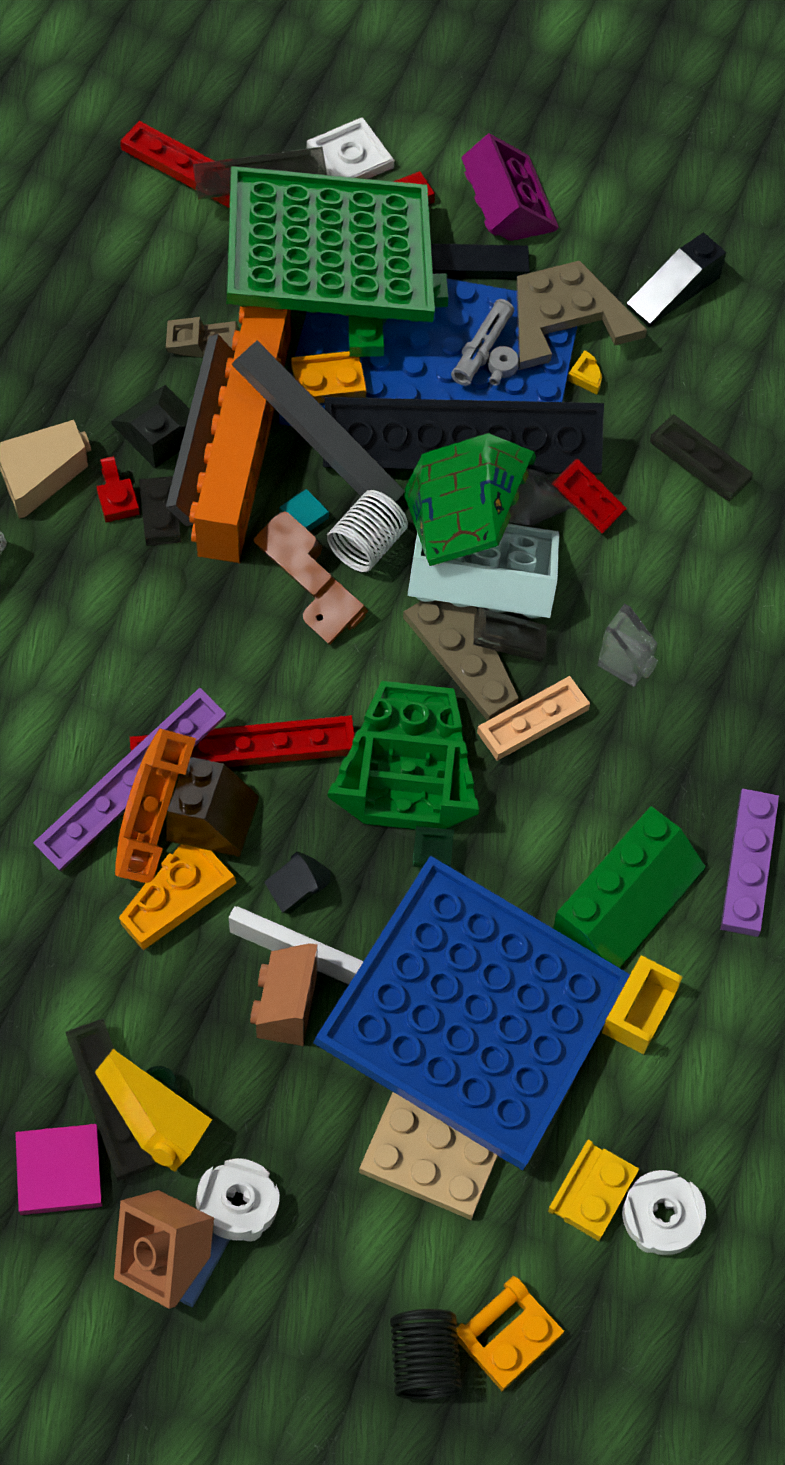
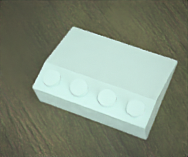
M508 524L499 546L432 566L429 565L417 533L407 596L416 597L424 602H432L434 600L450 602L457 607H482L495 613L508 611L521 613L528 618H550L558 578L559 531Z

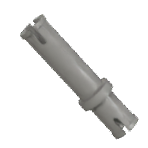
M497 299L493 308L481 324L473 340L467 342L462 349L463 356L451 373L453 380L463 386L469 385L479 367L485 365L488 361L490 349L514 312L513 305L507 300ZM494 325L489 335H486L490 330L491 326ZM477 349H479V351H478V353L476 354L475 358H474L473 360H471L472 357H473V355H474L475 352L477 351Z

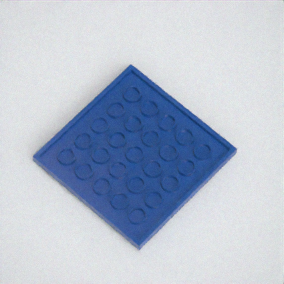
M430 855L317 1034L313 1044L523 1171L605 1024L630 974Z

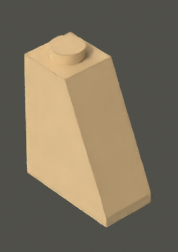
M74 420L0 442V471L19 519L29 515L88 467L86 452L91 451L90 443L85 431L79 433Z

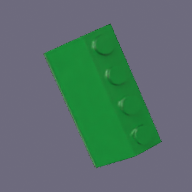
M650 806L557 911L553 929L621 968L703 873L706 866L682 829Z

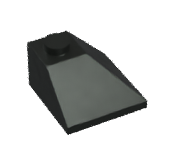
M164 385L111 422L115 429L156 468L180 452L190 409Z

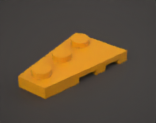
M180 844L173 854L169 853L161 863V870L151 882L144 884L119 916L123 928L143 950L236 885L234 875L211 850Z

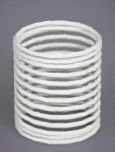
M367 490L327 534V540L331 550L344 564L360 572H369L408 528V520L403 510L392 498L376 490ZM366 496H371L384 503L399 520L401 529L399 528L394 516L382 504L371 498H366ZM366 500L375 503L377 506L382 508L390 516L392 521L395 523L397 529L394 528L389 518L380 509H378L370 503H367ZM369 507H371V508H373L375 511H377V512L388 522V524H389L390 526H388V525L385 523V521H384L383 519H381V518H380L375 512H373ZM365 523H367L374 531H372L367 525H365ZM335 533L338 534L340 540L344 543V545H345L347 548H349L353 553H355V554L358 555L359 557H361V558H363V559H366V560H369V562L363 561V560L357 558L356 556L352 555V554H351L347 549H345V548L343 547V545L339 542V540H338V538H337V536H336ZM332 534H333V537H334L336 543L339 545V547H340L347 555H349L351 558L355 559L356 561H358V562H360V563H363V564H366V565H369V566H363V565L357 564L356 562L352 561V560L349 559L347 556H345V555L339 550V548L336 546V544H335V542H334V540H333V538H332ZM342 535H344L345 538H346L356 549H358V550H360L361 552H363L364 554H366V556H364V555H362L361 553H359V552H357L356 550H354V549L345 541V539L342 537Z

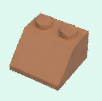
M308 943L271 951L269 965H261L258 987L263 988L261 1001L254 1000L250 1023L256 1024L257 1038L300 1046L304 1045L318 975V944Z
M159 1190L121 1200L114 1279L168 1309L176 1307L211 1256L214 1217Z

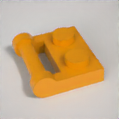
M512 1276L505 1282V1289L466 1325L461 1323L456 1327L458 1343L502 1392L563 1336L565 1332L515 1276ZM516 1302L524 1311L490 1343L483 1347L478 1342L477 1337Z

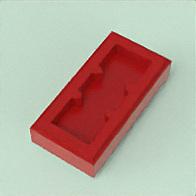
M575 459L551 484L601 534L627 509L579 459Z

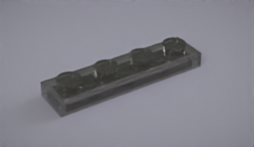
M323 147L193 164L192 167L198 200L230 195L231 166L327 175Z
M102 1018L66 1031L72 1054L117 1182L155 1168L154 1159L140 1147L95 1074V1071L114 1049L104 1019Z

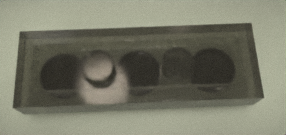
M674 414L651 434L650 443L729 502L751 482L753 476L751 471Z

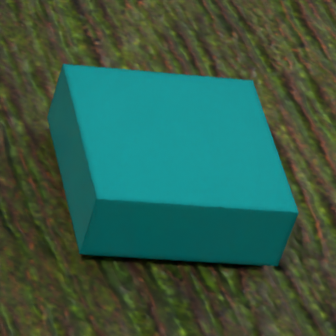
M307 489L279 507V514L285 511L288 512L308 531H311L329 518V511Z

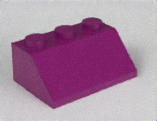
M488 133L461 157L466 169L465 176L473 186L476 194L474 196L475 201L483 211L485 216L484 224L490 233L495 236L499 235L509 241L555 232L559 228L528 154Z

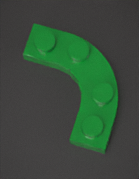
M433 274L435 307H448L447 275ZM349 316L350 357L384 356L383 327L388 318Z

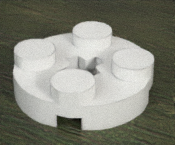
M246 1159L226 1160L224 1165L218 1166L215 1169L211 1167L202 1176L196 1195V1208L214 1217L213 1233L229 1240L251 1242L260 1238L262 1232L269 1228L274 1221L279 1205V1191L277 1185L275 1187L269 1179V1172L261 1165ZM236 1192H240L243 1194V1200L248 1203L246 1205L234 1206L227 1200V1197H234Z
M658 1170L641 1176L628 1191L622 1211L623 1222L628 1234L642 1251L646 1253L653 1252L658 1255H673L688 1249L698 1239L706 1219V1206L701 1192L691 1181L688 1183L672 1171ZM658 1203H664L666 1209L673 1208L675 1214L670 1216L669 1222H663L661 1218L655 1217L654 1212L658 1209Z

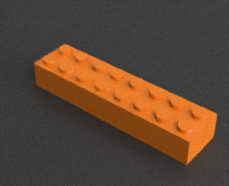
M240 306L239 323L242 326L240 331H234L232 351H235L234 358L227 359L225 378L228 379L227 386H221L218 406L221 407L220 415L214 414L212 420L211 435L215 436L213 443L206 444L204 464H207L206 472H200L198 476L197 493H200L198 502H192L189 522L193 523L191 541L197 544L198 557L235 563L240 562L275 408L232 366V363L258 340L285 368L292 338L291 310L289 309L277 310L266 307Z

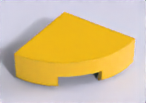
M584 350L568 373L567 380L597 395L601 386L602 374L595 357Z

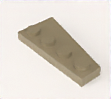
M437 600L432 602L420 601L403 612L404 620L487 721L518 704L519 697L475 606L457 607L450 602Z

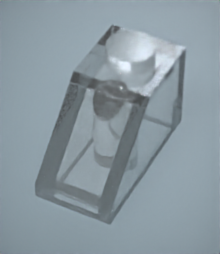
M527 469L529 476L525 484L519 485L517 492L520 497L517 504L509 509L511 514L509 521L532 526L573 508L551 485L559 476Z
M625 603L605 630L597 666L635 687L642 676L648 678L658 662V659L654 658L658 643L633 609Z

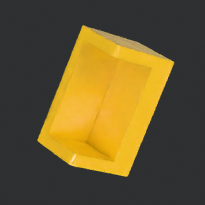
M641 955L605 1021L602 1033L644 1055L677 993L683 977Z

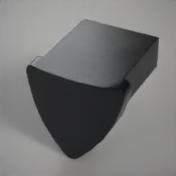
M297 851L291 856V860L265 881V884L282 913L291 914L310 897L328 885L331 873L314 858Z

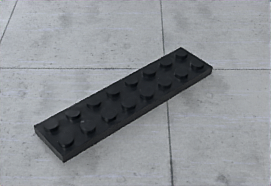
M325 397V410L384 470H414L423 453L490 433L534 451L536 460L533 465H528V473L562 474L575 459H579L593 475H602L604 403ZM323 458V468H332Z

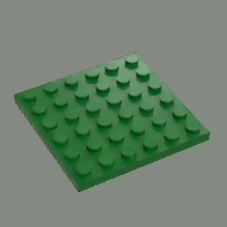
M231 166L226 304L244 307H266L277 310H300L312 313H334L346 316H368L380 319H402L414 322H433L435 304L427 185Z

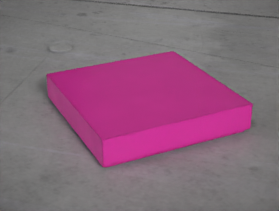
M97 1124L15 1132L18 1210L20 1215L102 1207Z

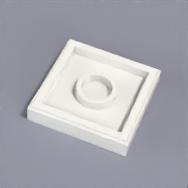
M363 117L307 140L308 151L326 175L369 179L394 168L393 157Z

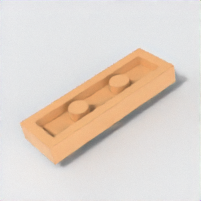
M568 676L479 725L477 734L498 761L589 710L590 702L572 678Z

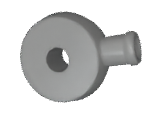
M505 346L497 347L491 351L487 361L488 369L492 373L489 382L497 386L500 384L501 378H508L516 373L519 367V357L516 351Z

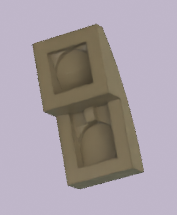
M200 317L170 320L167 322L166 350L169 353L204 357L209 336L219 334L232 348L234 331H240L236 321L204 325Z

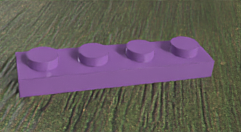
M748 789L741 790L720 930L756 937L760 934L779 795Z

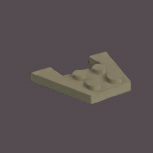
M581 261L517 276L519 370L549 363L552 353L544 335L603 320L614 345L646 337L647 329Z

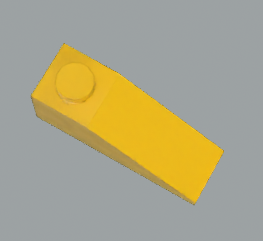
M112 1049L95 1071V1074L140 1147L149 1153L158 1164L167 1166L175 1172L190 1156L212 1119Z

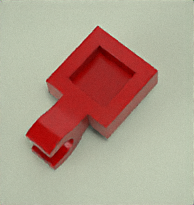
M114 456L100 459L105 484L96 486L105 523L140 515L131 479L120 481Z

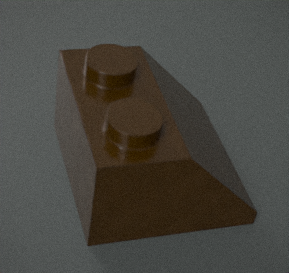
M191 757L186 774H181L167 810L166 841L241 857L259 803V796L225 764Z

